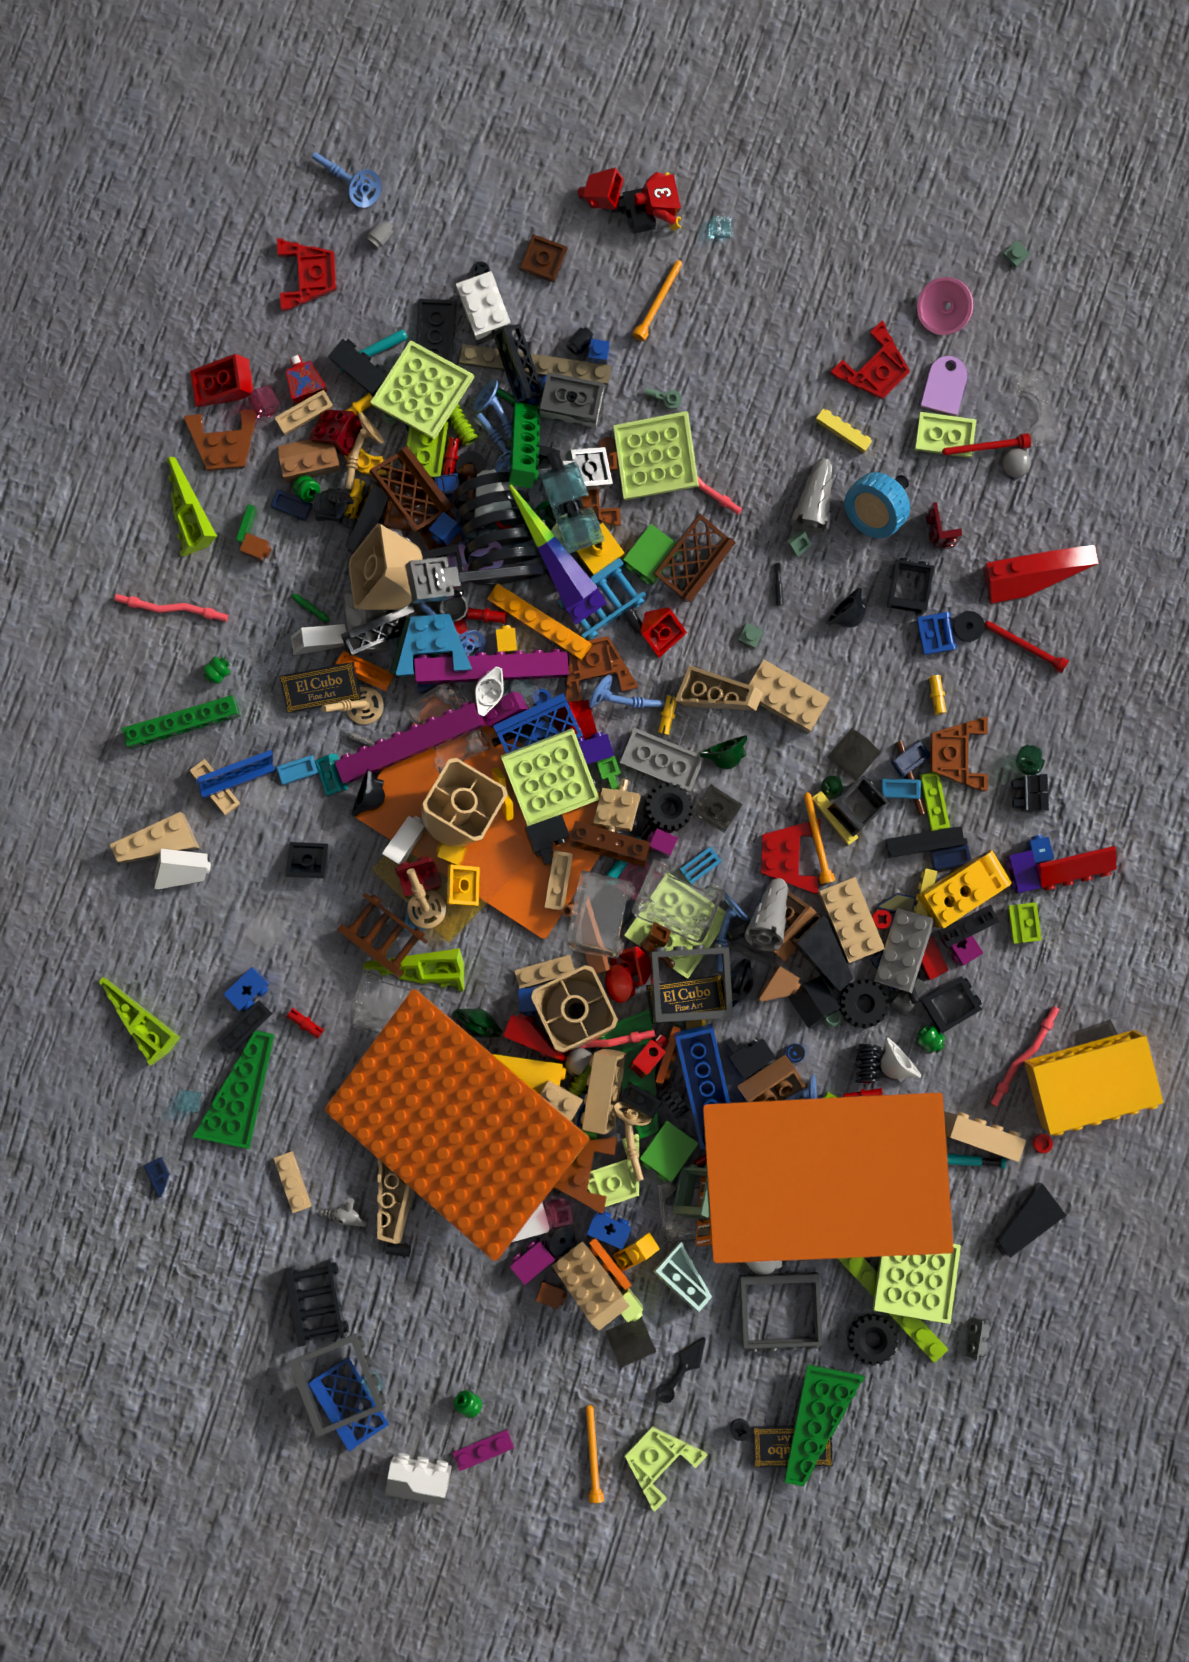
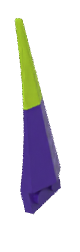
M509 485L561 602L574 624H577L606 605L607 602L584 570L516 489Z

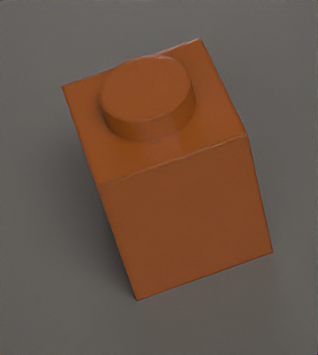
M246 533L240 551L246 556L264 562L265 558H268L271 553V547L267 540Z
M543 1280L536 1301L558 1309L559 1304L564 1305L567 1294H564L565 1288Z

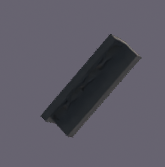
M521 324L501 327L492 334L515 402L525 403L530 399L541 398L543 396V389ZM516 330L517 340L512 336L511 331ZM518 348L523 351L524 357L519 355ZM524 366L529 369L530 375L525 373ZM530 384L535 387L537 393L532 394Z
M412 604L402 610H397L341 634L349 655L351 656L401 635L403 628L397 626L399 618H411L409 614L415 612ZM386 624L392 627L390 635L382 633L383 625ZM368 631L377 634L374 642L365 639ZM355 638L360 640L359 648L354 650L349 639Z
M962 826L885 839L888 858L968 844L967 838L963 836Z

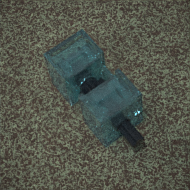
M558 449L548 452L547 456L552 470L541 473L540 477L568 554L605 541L592 506L580 510L584 506L579 497L589 494L577 462L574 461L563 465Z

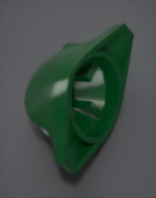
M747 735L721 742L699 752L702 758L713 761L721 769H732L739 764L741 758L747 756L743 747L748 740Z
M457 1009L454 1014L464 1030L473 1037H500L502 1033L501 1028L492 1016L483 1009Z

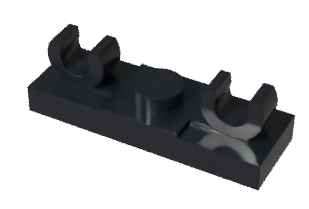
M990 904L950 924L946 928L938 930L948 948L998 923L999 920Z

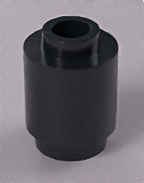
M580 327L568 340L566 347L576 356L579 353L582 354L590 345L593 333L587 327L584 329Z

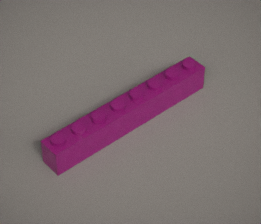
M553 649L549 653H543V650L531 651L532 653L524 654V651H514L513 654L494 652V655H486L485 652L475 653V656H467L472 671L455 672L453 657H448V654L436 655L437 658H429V655H419L414 659V685L478 682L482 676L494 667L502 668L503 680L566 678L569 675L567 652H562V649Z
M466 702L460 705V709L455 711L453 709L447 710L439 718H436V716L425 720V724L420 726L419 724L412 725L404 733L402 731L393 733L390 739H379L369 748L363 746L357 749V753L352 755L350 753L340 756V760L335 762L341 780L345 784H350L363 778L367 769H370L371 774L482 728L486 726L483 716L478 714L475 703Z

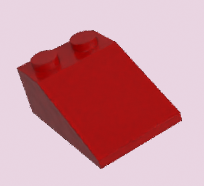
M238 354L227 356L190 371L196 407L238 401L254 395L249 359Z
M520 1013L518 1016L511 1015L503 1037L553 1058L565 1061L566 1057L561 1051L554 1048L551 1039L542 1028L533 1023L535 1019Z

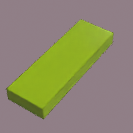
M935 773L919 775L930 831L950 828L940 775Z

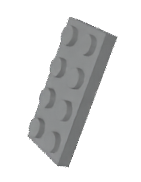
M634 728L620 764L663 782L673 783V786L681 785L680 789L685 788L688 792H691L704 758L698 753Z
M897 908L874 982L912 993L935 921L934 918Z

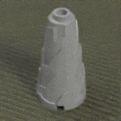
M821 458L819 461H816L811 475L808 476L805 489L791 519V525L796 524L795 529L798 531L802 529L805 533L817 535L818 530H822L821 535L828 532L831 513H829L830 494L833 481L831 479L832 464H830L828 459Z
M781 878L773 879L768 884L745 932L746 941L751 946H753V942L758 944L757 949L775 951L784 942L786 900L789 888L787 883Z

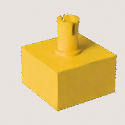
M603 522L588 532L591 539L590 542L578 545L577 541L572 543V550L591 576H594L618 558L621 560L625 558L624 551Z

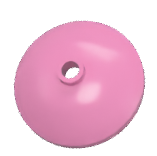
M940 277L929 282L922 289L917 302V313L921 323L927 330L938 335H950L961 330L968 323L973 311V299L968 287L960 280L952 277ZM947 303L951 304V308L949 310L946 309Z

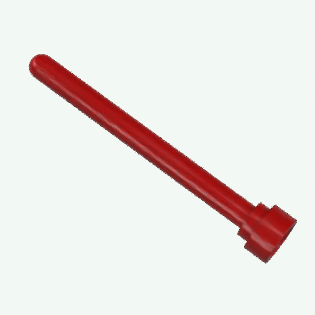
M1024 433L1015 439L947 447L942 449V454L953 455L1013 446L1027 449L1031 447V437L1029 433Z
M990 621L985 622V628L1051 663L1055 671L1062 674L1069 662L1066 658H1056Z

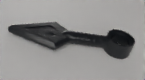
M705 1337L698 1339L678 1352L680 1360L678 1371H676L668 1384L661 1385L657 1390V1396L661 1402L669 1403L674 1399V1388L687 1370L700 1368L706 1341ZM664 1388L671 1390V1396L668 1399H663L660 1396V1392Z

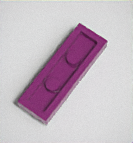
M505 1429L457 1449L452 1454L459 1471H462L512 1450L514 1445L508 1430Z

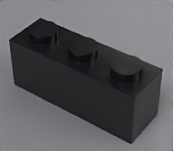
M342 339L328 355V358L372 395L387 377L384 374L386 371L378 364L374 366L370 362L371 358L363 351L360 354L355 349L357 346L352 341Z

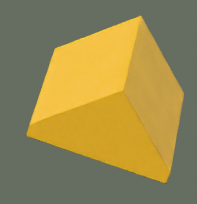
M448 865V905L478 906L480 867Z

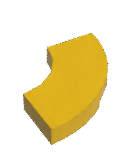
M361 448L358 455V465H356L358 468L355 470L372 476L369 472L370 469L382 463L383 457L369 455ZM351 451L349 455H344L346 460H349L348 456H350ZM380 469L377 471L380 477L387 476L386 470Z
M498 767L493 768V780L504 786L507 791V796L500 808L506 820H511L514 818L513 802L509 796L506 778Z

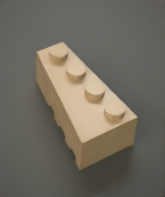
M689 665L675 701L687 707L756 711L763 692L753 686Z
M181 812L110 844L117 862L122 864L159 857L161 849L177 851L200 849L185 814Z
M944 1111L945 1133L947 1137L1017 1162L1020 1161L1026 1143L1025 1139L1020 1138V1133L1009 1130V1133L1003 1132L1004 1128L995 1124L989 1127L986 1125L987 1121L975 1118L974 1121L968 1119V1114L959 1111L957 1115Z
M378 1159L377 1239L398 1244L402 1240L414 1190Z

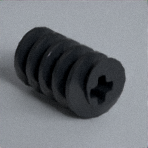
M858 1044L862 1048L857 1049V1052L861 1053L862 1056L856 1057V1060L862 1063L856 1065V1068L861 1069L856 1075L861 1077V1079L856 1080L855 1083L874 1084V1082L880 1081V1078L875 1076V1074L880 1073V1070L875 1068V1066L880 1065L881 1062L875 1059L881 1057V1054L876 1053L877 1050L881 1049V1046L876 1044Z

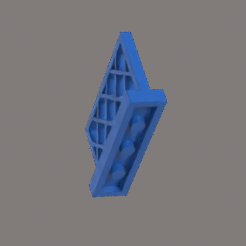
M564 693L493 725L506 754L510 753L507 746L512 747L511 752L514 751V748L520 749L516 746L519 736L530 739L528 745L531 744L532 740L540 741L533 738L536 728L547 731L544 739L548 737L549 732L559 734L550 730L554 720L564 723L562 732H564L568 724L575 727L578 733L576 734L577 739L583 736ZM565 707L568 712L566 721L555 717L557 710ZM543 716L552 718L548 729L538 726V722ZM526 724L534 726L531 737L520 733L522 726ZM511 732L517 736L514 744L511 745L505 743L502 735Z
M266 751L197 777L196 784L202 798L204 799L275 772L272 751Z
M349 1357L308 1382L332 1424L344 1419V1408L356 1411L355 1414L364 1411L359 1409L361 1397L370 1399L371 1407L376 1406L371 1393ZM346 1363L351 1368L350 1377L338 1375L340 1367ZM353 1373L357 1379L352 1378ZM327 1375L335 1377L333 1388L324 1387L321 1379ZM337 1378L349 1380L346 1391L335 1389ZM351 1381L361 1384L360 1394L349 1392ZM363 1389H364L365 1393L367 1394V1396L362 1395ZM327 1390L332 1391L331 1397H330L329 1393L327 1392ZM334 1391L345 1394L343 1405L333 1402ZM348 1395L359 1397L356 1408L345 1406ZM337 1407L342 1408L341 1413L339 1412ZM382 1411L372 1414L380 1416L383 1424L377 1428L369 1426L370 1415L367 1425L353 1422L350 1423L352 1425L351 1430L348 1425L336 1429L349 1452L389 1425ZM354 1426L366 1428L364 1436L358 1440L353 1435Z

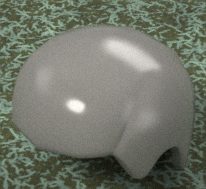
M1018 448L1011 449L1004 454L1002 467L1007 475L1018 478L1029 472L1031 459L1026 451Z
M463 596L440 601V613L450 614L453 622L460 621L467 614L468 603Z
M575 1048L568 1053L565 1059L566 1072L574 1077L576 1076L574 1074L580 1075L589 1064L593 1054L584 1048Z

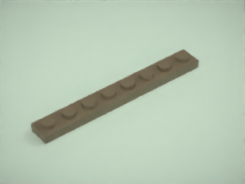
M462 344L461 365L505 371L498 349ZM518 352L521 357H524L522 352ZM531 354L538 376H546L550 372L609 385L611 365ZM524 366L525 373L530 374L529 369Z

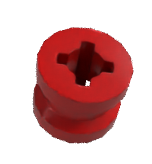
M878 910L872 915L877 929H885L892 922L891 914L886 910Z

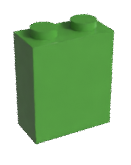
M650 524L623 559L624 568L632 574L634 572L640 576L639 579L646 585L650 583L654 586L659 578L653 573L676 542ZM680 551L675 552V554L673 555V559L677 556V554ZM668 566L662 569V571L660 572L661 575L664 573Z
M666 1120L640 1156L642 1160L641 1165L648 1170L652 1168L658 1172L657 1176L663 1181L670 1180L672 1182L699 1143Z

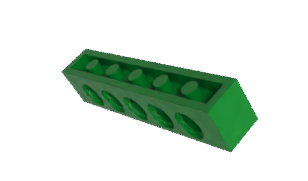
M515 402L511 426L509 485L532 489L533 481L537 482L539 474L537 469L539 465L538 445L540 440L539 422L541 414H538V406Z
M230 695L121 729L126 746L134 749L241 717L236 698Z

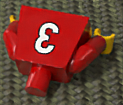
M655 172L646 180L642 193L634 194L635 205L645 204L648 215H653L667 222L670 229L675 231L682 227L678 224L681 221V217H675L680 211L681 205L674 174Z

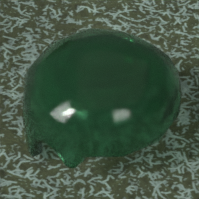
M1025 745L1017 753L1015 762L1017 768L1023 774L1036 775L1042 771L1045 760L1042 758V750L1034 745Z

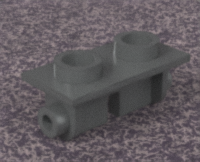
M972 1317L969 1326V1340L966 1346L967 1357L975 1360H984L988 1342L982 1341V1338H989L991 1327L989 1320H980Z

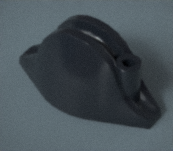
M856 588L834 609L825 623L828 625L839 624L850 628L858 626L864 618V610L867 607L862 601V589Z
M370 769L366 770L351 813L353 817L365 811L378 809L384 802L385 793L382 788L384 780L373 778Z
M745 958L730 971L732 1007L744 999L753 987L751 962Z

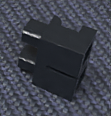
M1047 774L1024 775L1021 778L1011 780V789L1021 790V797L1012 798V808L1022 809V812H1046L1049 810L1048 793H1045L1048 791Z

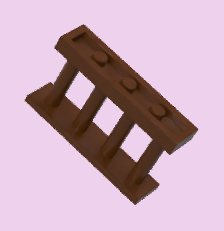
M575 821L570 840H572L571 847L644 868L650 852L651 842Z
M365 893L363 896L369 900V903L352 925L349 924L346 927L341 924L337 930L400 978L404 973L400 969L401 962L418 940L425 944L428 940L424 938L425 933L416 927L413 930L380 904L382 900L376 895L372 894V896H369ZM377 906L384 913L366 936L359 937L357 935L358 928L374 907ZM391 917L398 925L381 947L375 949L371 946L372 940ZM405 928L413 935L395 959L392 958L390 961L385 957L387 955L386 952Z

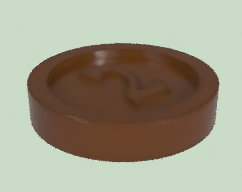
M605 437L600 441L599 448L605 447L607 455L617 452L614 438Z

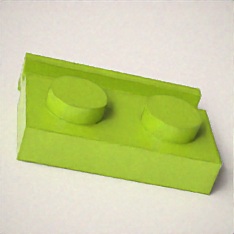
M1037 902L1008 905L1012 943L1041 941Z

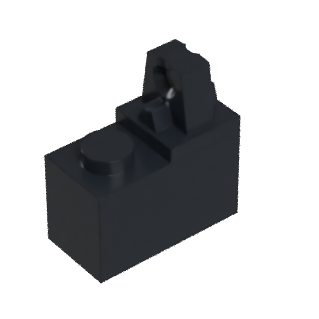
M642 188L623 192L622 196H619L616 209H611V213L621 212L626 214L629 228L633 227L634 234L656 229V219L653 215L646 213L645 204L635 205L634 194L642 193Z
M562 814L527 826L524 829L533 854L536 857L541 856L544 866L552 863L549 854L553 852L552 844L555 843L557 846L566 843V839L570 836Z
M732 1037L725 1041L730 1049L726 1052L728 1058L744 1080L776 1058L763 1038L759 1040L756 1037L748 1043V1048L741 1043L737 1045Z

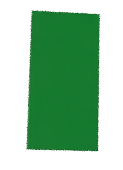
M248 504L236 536L237 542L241 545L246 533L250 534L257 513L255 506Z

